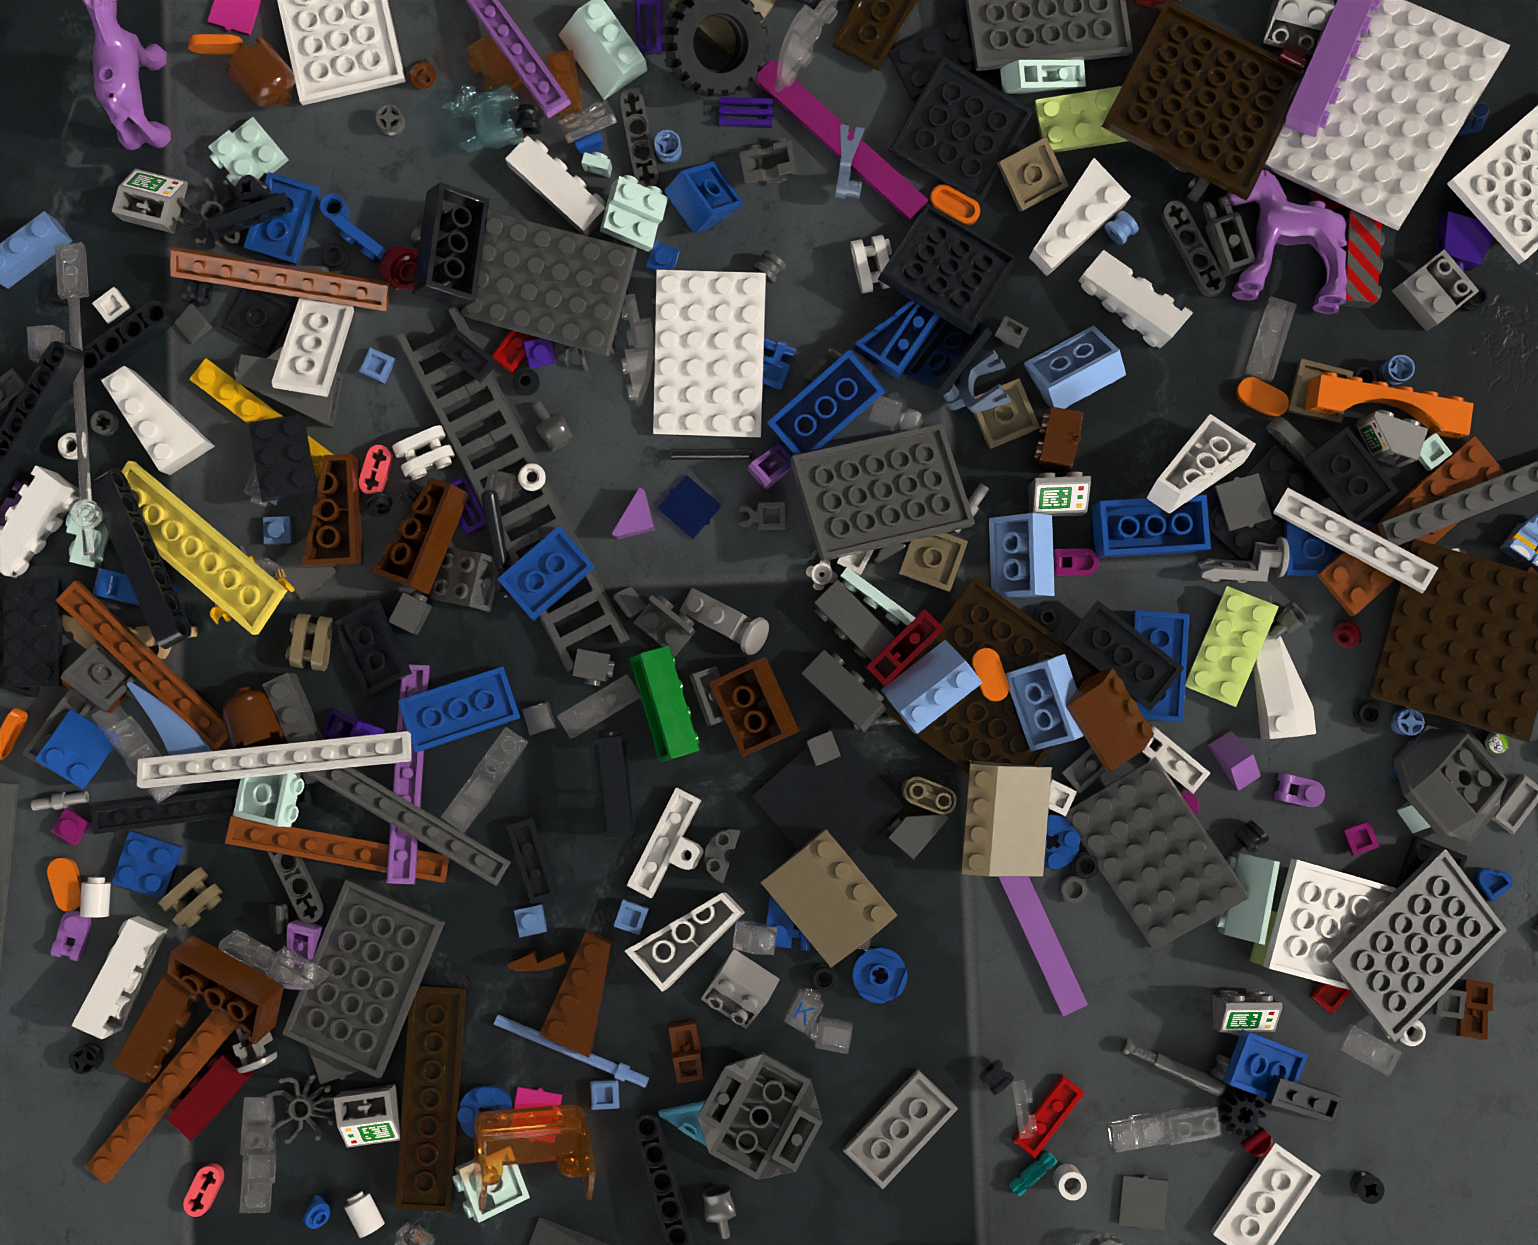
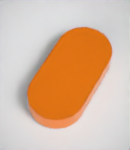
M194 34L188 40L189 50L199 54H234L243 46V40L240 37L230 34Z
M947 184L938 185L931 192V206L965 226H970L977 221L980 215V206L976 200Z
M1248 377L1242 380L1236 388V396L1241 403L1268 417L1275 418V416H1280L1289 407V399L1283 391L1258 378Z
M990 648L976 651L972 657V667L976 675L983 682L979 685L983 696L990 701L1004 699L1009 692V683L999 655Z
M14 708L7 715L0 728V760L5 759L10 754L27 722V712L19 708Z
M67 857L57 858L47 868V876L55 903L63 911L77 910L80 908L82 884L77 864Z

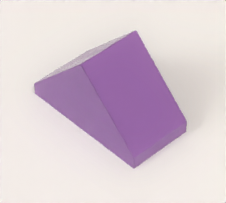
M779 443L750 463L748 472L767 491L792 469L791 455Z
M640 487L612 532V535L617 539L655 530L646 493Z
M1232 731L1225 733L1207 745L1237 791L1261 777L1254 754Z
M301 919L290 922L287 926L286 960L310 967L323 936L325 926L317 923H305Z

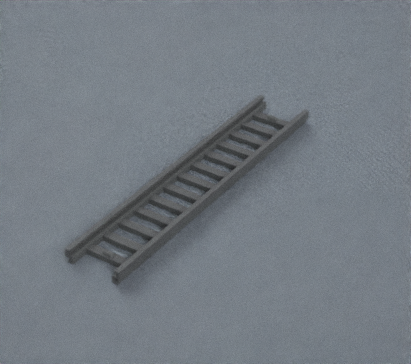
M455 307L449 309L448 311L458 330L478 345L464 317L460 316V309ZM402 333L397 336L396 340L440 426H442L481 505V494L485 490L480 481L490 476L491 471L498 472L525 458L528 464L540 466L492 371L481 384L474 380L457 390L437 398L431 386L463 369L452 361L425 375L419 362L441 352L437 347L447 335L413 352L405 334ZM487 387L489 388L494 398L493 401L449 422L444 409ZM501 411L507 424L464 446L461 445L456 435L457 432ZM513 434L519 446L517 449L474 470L468 459L469 456ZM531 473L528 475L529 482L536 481L537 474ZM547 477L544 485L540 488L544 495L502 516L507 556L512 565L520 559L517 554L518 551L545 538L558 526L567 533L586 555ZM518 478L516 479L514 493L523 489ZM507 484L495 489L499 501L504 499ZM550 506L556 519L511 542L505 530L506 527ZM594 569L585 576L593 591L550 613L546 610L539 616L567 672L573 670L575 664L566 647L611 625L620 643L630 640ZM599 601L605 615L560 637L554 623Z

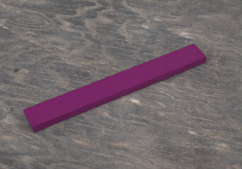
M771 59L758 72L759 76L755 83L841 159L840 124H845ZM849 129L847 139L852 141L854 139V132ZM862 139L860 140L852 160L851 169L902 216L910 221L927 204L928 199Z

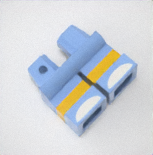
M1535 513L1526 522L1517 524L1499 550L1517 563H1522L1521 566L1524 568L1532 566L1537 573L1538 513Z

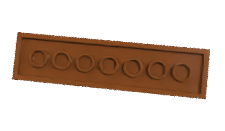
M1476 436L1470 437L1367 530L1382 537L1377 525L1378 522L1501 475L1505 471ZM1458 522L1416 539L1435 544ZM1409 541L1398 546L1407 551ZM1344 551L1339 553L1316 574L1350 616L1356 615L1395 580V578Z

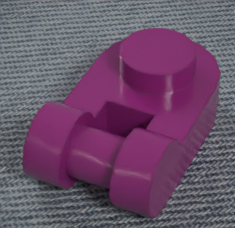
M1053 549L1054 577L1088 576L1094 573L1099 566L1097 554L1091 549ZM1063 558H1070V568H1063Z

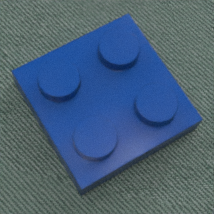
M134 830L129 831L112 884L162 899L170 891L184 846Z

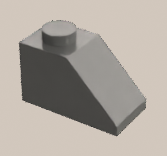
M938 813L905 815L902 819L897 817L887 828L890 831L887 837L914 859L949 817L946 814Z

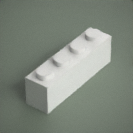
M527 135L505 158L508 166L584 236H589L602 222L606 202L596 193L591 195L585 189L587 185L577 175L572 177L566 172L568 168L559 158L556 157L553 160L547 154L548 149L538 139L533 141Z

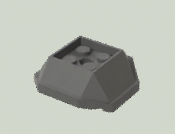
M1425 726L1393 759L1395 770H1398L1399 783L1403 795L1440 838L1458 841V843L1462 844L1473 842L1500 809L1501 795L1508 780L1503 775V768L1467 727Z
M763 1052L725 1065L698 1114V1120L708 1152L756 1180L796 1172L823 1122L811 1079ZM756 1109H764L767 1111L768 1116L766 1119L759 1121L752 1114Z

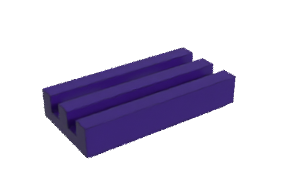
M635 0L636 46L641 53H647V55H652L653 52L663 54L661 49V43H663L662 0ZM641 6H646V45L641 44ZM652 6H656L657 45H652Z
M720 97L719 126L772 128L773 99ZM725 106L767 107V109L725 108ZM725 115L767 116V119L725 118Z
M465 475L450 484L463 490L461 484H465L482 518L479 522L467 500L465 508L474 525L469 527L463 513L459 522L465 534L469 535L487 525L483 507Z

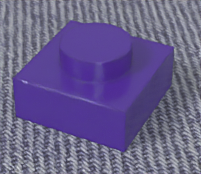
M537 338L522 342L529 369L556 363L550 340Z

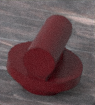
M1298 45L1286 46L1281 50L1278 57L1303 70L1308 61L1305 51Z
M1351 618L1341 621L1335 627L1334 638L1340 646L1353 648L1362 643L1360 629L1352 622Z
M1263 1127L1255 1130L1254 1135H1249L1241 1144L1253 1156L1261 1157L1271 1150L1273 1138Z

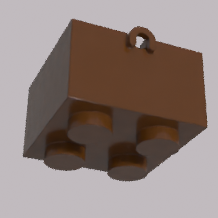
M1051 406L1049 414L1044 413L1039 434L1044 435L1043 440H1038L1034 460L1039 461L1037 469L1062 474L1071 472L1077 444L1082 439L1080 430L1084 412Z

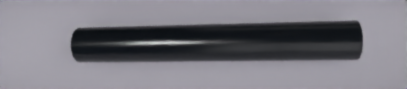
M752 448L671 449V460L752 459Z

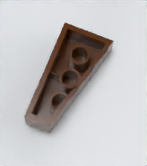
M353 454L324 455L317 487L318 494L316 503L313 505V517L310 532L308 531L307 546L301 566L324 568L363 565L359 458Z
M430 478L412 505L413 512L408 519L402 520L397 528L400 530L391 544L387 543L382 551L384 556L378 564L374 563L369 571L387 580L429 594L470 494L453 484Z
M589 929L587 930L539 1033L540 1036L588 1058L593 1050L613 940Z
M193 935L170 952L167 973L192 994L200 993L207 1002V1006L214 1012L218 1009L230 1018L228 1023L236 1030L239 1027L250 1034L247 1039L256 1045L276 1026L284 985Z
M168 968L112 1065V1068L141 1082H155L170 1050L175 1044L181 1028L189 1019L190 1010L194 1002H197L202 996L200 993L192 994L167 973Z

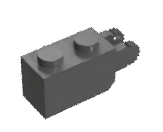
M1226 196L1219 198L1218 203L1222 214L1220 218H1217L1215 209L1210 201L1203 203V211L1208 224L1205 230L1216 262L1224 277L1244 271L1256 262L1241 216L1238 212L1233 213Z

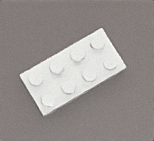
M299 297L272 379L273 388L328 397L354 314V306Z
M1273 1141L1271 1150L1258 1160L1210 1232L1227 1245H1274L1321 1175Z

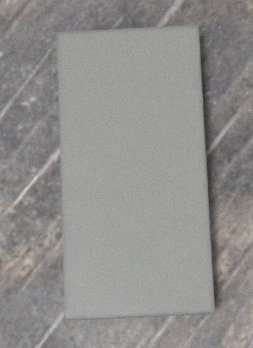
M1520 774L1500 801V809L1492 817V820L1508 833L1514 834L1538 803V785L1526 775Z

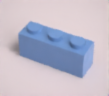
M44 211L0 243V284L9 289L72 242V239L55 218Z

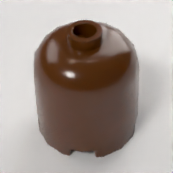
M257 37V44L252 47L244 44L228 60L231 67L230 69H225L224 72L257 106L270 108L279 105V107H282L292 98L290 94L295 85V75L266 38Z
M243 687L234 692L235 695L224 703L222 716L231 749L276 745L275 740L279 738L281 741L286 740L265 691L251 690V687Z

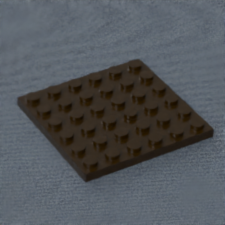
M1166 1L1101 127L1246 201L1251 195L1286 122L1287 113L1306 71Z
M1417 539L1409 541L1408 552L1438 567L1423 593L1398 581L1367 697L1522 742H1530L1538 712V574Z
M973 577L940 622L944 630L907 667L908 669L946 640L972 669L974 653L983 648H990L999 655L1005 674L1063 654L1066 656L1077 689L1087 676L1098 673L1095 668L1065 646L1062 640L977 577ZM979 686L918 734L913 733L967 774L969 760L1039 766L1053 747L1030 751L1010 691L1004 699L990 701L983 696ZM885 697L882 701L886 707L884 712L913 733Z

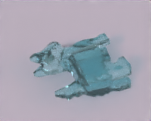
M464 84L461 92L453 97L452 102L445 103L442 106L443 109L453 111L451 113L452 117L474 118L476 135L459 144V147L467 150L468 153L478 151L483 147L500 149L508 144L516 145L524 142L523 130L521 128L515 129L513 120L509 119L510 115L508 112L518 108L519 101L517 94L514 91L511 92V88L507 84L501 86L500 89L488 90L478 94L474 86Z

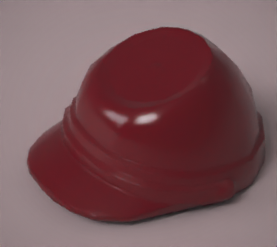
M397 246L392 247L384 254L379 265V272L396 290H413L418 250Z

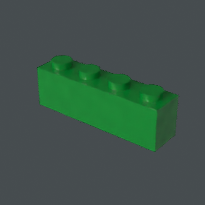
M669 646L630 657L629 660L659 762L700 751L698 747L699 739L697 733L693 730L690 720L691 712L685 703L683 685L677 676L675 658L670 652Z

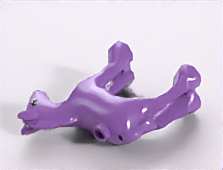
M82 0L87 7L95 30L93 78L96 97L116 127L118 141L128 150L138 149L144 143H148L154 148L165 147L171 140V132L167 126L146 119L139 83L140 67H146L149 70L160 69L166 65L167 52L157 44L150 43L143 48L137 35L120 28L116 19L117 0ZM129 117L134 122L131 123L127 118Z
M1262 170L1251 195L1246 201L1227 192L1225 196L1228 198L1231 206L1256 202L1260 210L1256 226V262L1240 275L1238 282L1235 283L1232 296L1236 299L1247 301L1258 298L1259 291L1264 288L1265 278L1270 270L1276 243L1283 245L1309 243L1324 260L1327 272L1326 283L1316 296L1312 309L1323 314L1339 312V305L1346 302L1345 288L1348 281L1345 270L1346 252L1341 248L1347 245L1345 239L1347 223L1345 218L1339 213L1326 209L1325 203L1321 201H1311L1308 206L1288 202L1275 175H1272L1267 170Z

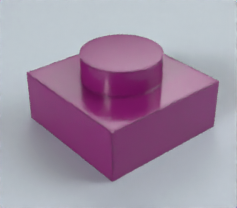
M65 808L51 832L71 845L76 846L85 835L92 821L71 808Z
M1363 821L1341 830L1351 856H1356L1379 847L1370 821Z

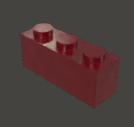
M232 1051L222 1056L217 1054L207 1065L210 1070L204 1077L200 1074L188 1086L191 1089L186 1097L181 1095L170 1106L172 1113L166 1119L190 1141L200 1135L255 1072L238 1073L236 1068L241 1066L242 1063Z

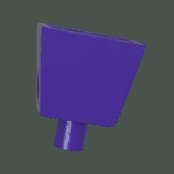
M1447 212L1438 220L1435 256L1445 249L1462 271H1471L1481 264L1494 236L1480 220Z

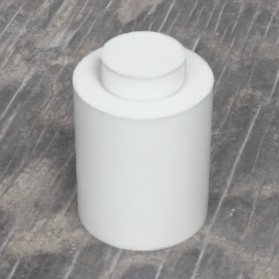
M88 877V882H82L81 917L109 916L111 883L105 882V877Z
M1062 1164L1056 1168L1053 1180L1061 1195L1068 1200L1080 1199L1085 1194L1087 1185L1079 1170L1071 1164Z
M360 1191L347 1199L349 1204L344 1208L359 1238L369 1235L385 1224L370 1193L364 1195Z

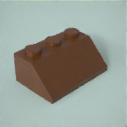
M766 657L753 661L709 682L742 757L799 732Z
M1113 668L1087 676L1066 704L1068 711L1107 772L1113 771L1143 751L1154 735L1150 724L1146 722L1138 709L1137 703L1131 698L1122 679L1118 677Z

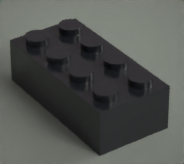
M442 182L427 191L412 294L461 309L476 301L490 199Z

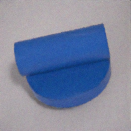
M599 130L582 131L574 141L581 155H584V152L592 154V152L600 153L603 146V139Z
M315 1195L301 1221L308 1228H319L329 1219L331 1209L324 1202V1198Z

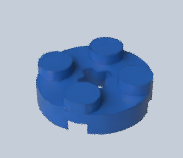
M1048 814L1046 836L1052 837L1056 834L1058 836L1056 840L1058 846H1052L1050 849L1045 846L1044 868L1059 869L1066 866L1078 853L1080 836L1070 821L1063 816Z
M868 948L858 956L853 965L852 977L854 985L860 995L870 1002L885 1003L898 997L906 986L907 971L905 964L900 956L889 948ZM879 967L884 968L887 978L876 982L872 972L874 970L878 971Z
M479 1085L469 1090L460 1102L457 1118L461 1128L469 1137L482 1143H487L500 1138L509 1129L514 1113L513 1102L510 1095L503 1088L497 1085ZM483 1107L486 1109L491 1107L492 1111L490 1114L493 1118H481L479 1108Z

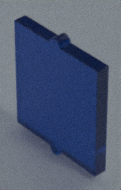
M686 475L675 489H670V495L662 502L658 509L694 539L705 525H710V520L722 505Z

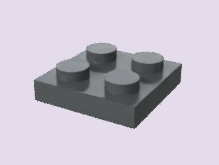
M98 640L69 666L61 676L63 681L105 712L129 689L126 685L128 682L134 684L138 680Z

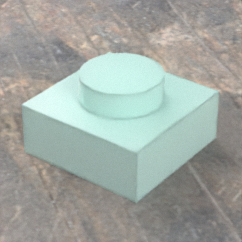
M584 152L581 162L584 171L610 178L612 171L610 159H607L606 155L599 152H592V154Z
M1433 433L1424 440L1418 460L1427 471H1430L1452 455V452L1438 434Z

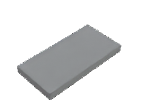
M917 1069L845 1145L843 1152L877 1185L884 1189L956 1112L958 1107Z

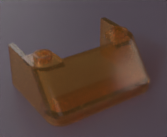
M569 1104L480 1113L476 1117L474 1125L475 1182L479 1211L485 1210L487 1186L495 1185L502 1179L504 1165L557 1161L558 1169L562 1175L569 1178L582 1177L586 1200H592L596 1167L585 1111L580 1106Z

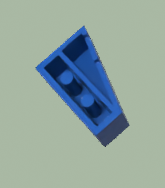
M911 300L888 320L879 324L872 332L854 343V349L872 362L877 363L878 368L898 380L940 319V316Z

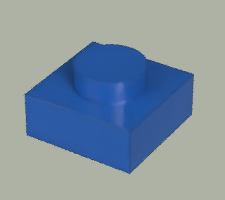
M655 241L646 268L655 272L657 270H674L681 252L679 249Z

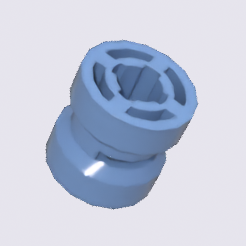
M662 130L654 139L658 160L664 164L677 162L682 153L678 134L672 130Z
M1406 355L1394 356L1381 365L1379 369L1380 380L1388 383V386H1396L1407 381L1415 372L1414 362Z

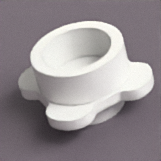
M829 560L820 561L819 564L809 566L806 570V574L813 580V587L816 590H822L825 585L835 583L838 579L837 574L830 567L831 563ZM823 572L825 574L824 577H820L819 573Z

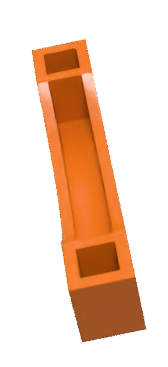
M1321 372L1320 375L1309 379L1305 411L1333 415L1355 404L1379 403L1396 407L1410 414L1427 428L1430 434L1437 433L1438 436L1453 439L1470 434L1474 403L1464 402L1462 397L1447 396L1443 398L1438 397L1437 392L1423 391L1417 393L1413 392L1411 387L1399 386L1391 388L1388 387V383L1378 381L1371 382L1370 384L1362 382L1363 379L1359 377L1338 378L1337 374L1333 372Z

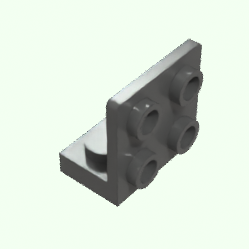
M448 547L433 583L430 599L491 612L498 582L497 578L499 577L493 557L483 553Z
M651 594L648 598L650 600L649 604L633 623L663 647L669 646L670 652L676 657L696 633L692 628L695 623L682 612L677 616L671 611L674 606L660 594L657 598Z

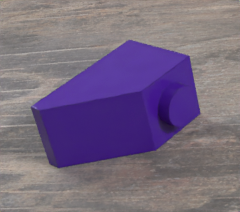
M331 707L321 733L332 739L384 734L385 729Z

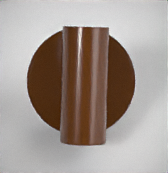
M425 58L422 62L417 63L405 76L417 88L426 89L435 82L436 70Z

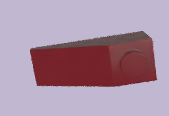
M924 609L866 668L886 686L944 628Z

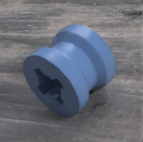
M1120 211L1114 221H1109L1104 226L1106 233L1118 245H1123L1129 235H1134L1139 230L1136 221L1125 211Z
M1398 709L1390 718L1392 730L1403 736L1420 733L1425 724L1422 713L1412 709Z

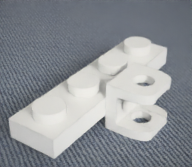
M679 788L675 789L627 884L628 887L649 898H653L670 863L686 870L697 867L704 850L698 843L686 838L684 834L701 799ZM687 850H689L692 854L690 860L686 859L685 852Z

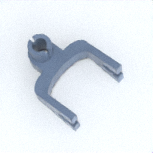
M840 124L841 159H839L840 169L835 197L859 199L862 182L850 180L853 171L851 164L865 128L856 127L853 134L854 139L849 141L847 139L849 126Z
M994 349L964 369L961 374L960 384L954 385L953 383L945 393L943 402L950 410H957L967 406L972 413H977L1011 403V398L1007 393L1001 395L1004 393V390L1000 384L978 399L974 397V381L978 376L1006 368L1001 359L994 361L998 359Z

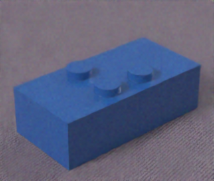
M848 350L767 423L795 455L817 451L887 390L852 350Z
M1196 495L1170 514L1147 498L1099 501L1091 505L1094 546L1098 559L1198 553L1211 549L1207 495Z

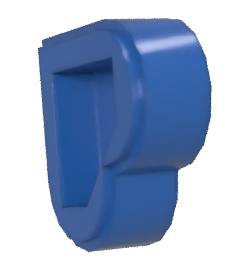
M1479 868L1473 876L1476 886L1488 902L1494 901L1512 886L1511 876L1504 871Z

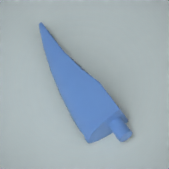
M132 682L126 684L151 719L170 756L213 751L168 706Z

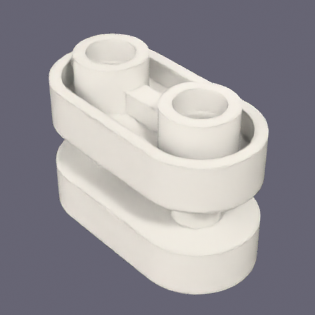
M883 235L871 237V245L864 247L862 239L851 241V253L861 293L873 292L872 283L880 282L882 289L891 288L878 280L880 273L889 261L888 255H892L889 239L884 240ZM874 256L877 271L870 273L867 257Z
M442 426L431 427L392 446L397 458L405 457L407 460L401 466L405 477H411L412 480H416L427 475V470L433 467L441 469L452 463L451 459L455 455L451 446H442L440 443L446 437ZM428 446L431 447L432 451L419 457L416 456L415 452Z

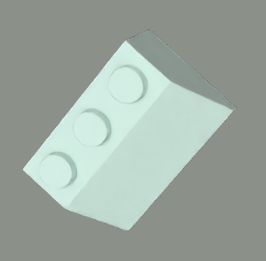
M591 0L577 9L559 33L560 39L603 100H606L647 72L646 59L604 0Z
M1232 851V856L1228 857L1227 863L1249 894V899L1216 916L1217 932L1265 945L1280 862Z

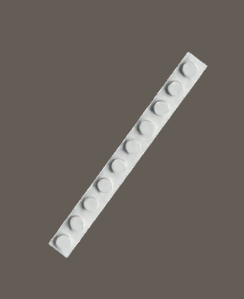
M406 731L138 759L137 786L140 788H151L411 761V734Z

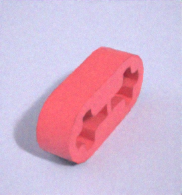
M375 445L367 452L359 478V487L368 495L375 492H383L393 464V454L387 447ZM383 451V455L387 458L385 461H380L378 469H376L377 460L374 459V455H379ZM374 472H377L375 480L379 482V484L377 487L373 486L372 489L369 490L370 488L366 484V481L372 480Z
M209 1163L196 1174L183 1203L184 1210L188 1215L193 1217L201 1216L211 1207L224 1180V1170L220 1165ZM212 1171L214 1173L213 1178L216 1180H213L206 1187L204 1185L208 1177L204 1174ZM200 1193H203V1197L200 1201V1203L203 1205H201L199 1208H195V1201L193 1200L200 1195Z

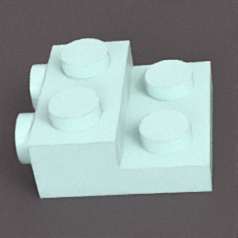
M254 117L250 118L233 133L228 130L208 146L213 152L209 157L220 169L225 166L230 172L226 177L234 187H236L238 180L245 175H252L263 182L268 172L274 173L289 161Z
M619 176L611 185L600 232L649 252L653 247L658 224L663 220L668 197L662 195V190L656 186H648L646 188L637 184L638 180L633 176Z
M79 502V506H73L72 511L69 512L66 518V532L76 535V539L69 548V562L101 568L110 534L98 507Z
M302 773L241 778L233 816L274 826L291 827L292 822L297 819L299 813L298 808L295 806L297 795L301 794L304 789V781L301 779Z
M506 1145L483 1157L479 1156L455 1168L457 1175L453 1176V1181L458 1192L463 1191L467 1200L463 1202L465 1213L468 1218L473 1217L477 1222H481L530 1198L510 1145Z

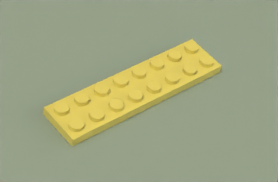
M128 461L122 473L129 482L160 556L252 635L259 634L287 592V589L134 461Z

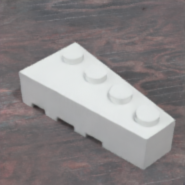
M1093 158L1029 256L1046 276L1051 274L1121 210L1131 197L1095 158Z
M1103 250L1078 280L1082 284L1081 287L1092 296L1095 294L1101 299L1102 305L1108 311L1119 314L1127 327L1132 330L1137 329L1143 334V339L1152 347L1157 346L1160 349L1175 335L1193 312L1186 307L1182 311L1173 305L1174 299L1166 293L1164 295L1155 293L1152 283L1145 278L1137 277L1135 279L1132 277V269Z
M123 366L101 380L159 471L171 475L215 447L213 443L206 439L199 430L164 400L135 371Z
M1210 414L1157 479L1147 499L1170 514L1242 465L1256 444Z
M35 466L31 472L35 478L30 485L24 484L18 493L22 496L20 502L13 507H9L4 515L6 524L5 526H0V572L3 575L15 578L22 575L28 569V562L34 554H38L45 547V540L49 535L60 528L66 513L71 511L73 506L78 505L79 497L83 492L58 473Z
M721 893L628 948L625 952L661 991H665L745 912L727 893Z
M140 916L129 918L128 921L125 920L118 932L119 937L109 951L104 966L72 1024L73 1027L100 1039H104L123 1029L168 930L167 928Z

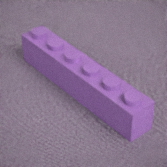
M1337 0L1287 113L1286 128L1314 137L1317 136L1320 127L1325 129L1331 114L1327 112L1330 104L1335 105L1339 98L1341 89L1338 86L1341 80H1347L1352 67L1348 63L1351 57H1357L1362 45V41H1359L1362 33L1367 34L1373 19L1369 17L1371 11L1378 10L1381 0Z

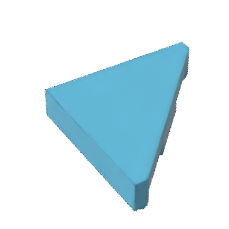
M706 1100L659 1110V1117L664 1118L694 1140L707 1146L698 1120V1114Z

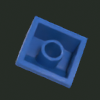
M714 161L681 171L664 190L672 205L676 207L694 234L711 229L744 205Z
M71 708L34 760L84 789L119 738Z

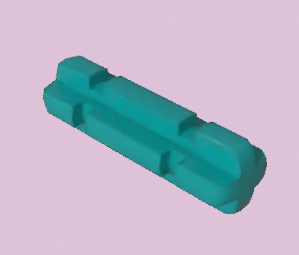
M1045 1151L1039 1157V1161L1035 1160L1020 1174L1021 1177L1019 1179L1016 1177L1010 1182V1189L1018 1197L1027 1191L1026 1187L1033 1186L1047 1173L1045 1170H1050L1057 1164V1160L1051 1152Z

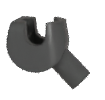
M1291 601L1275 615L1274 619L1278 624L1269 631V634L1275 640L1284 632H1287L1289 635L1306 623L1308 617L1295 602Z

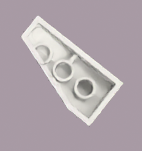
M1268 631L1253 666L1261 739L1316 734L1312 703L1281 636L1275 640Z

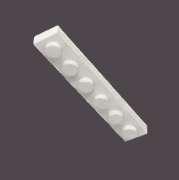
M1287 488L1273 514L1421 593L1426 590L1438 567L1289 488Z

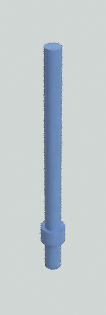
M499 1014L495 1019L494 1025L615 1075V1079L622 1082L627 1080L644 1088L647 1085L649 1077L630 1070V1066L620 1062L618 1065L592 1053L588 1058L540 1036V1032Z

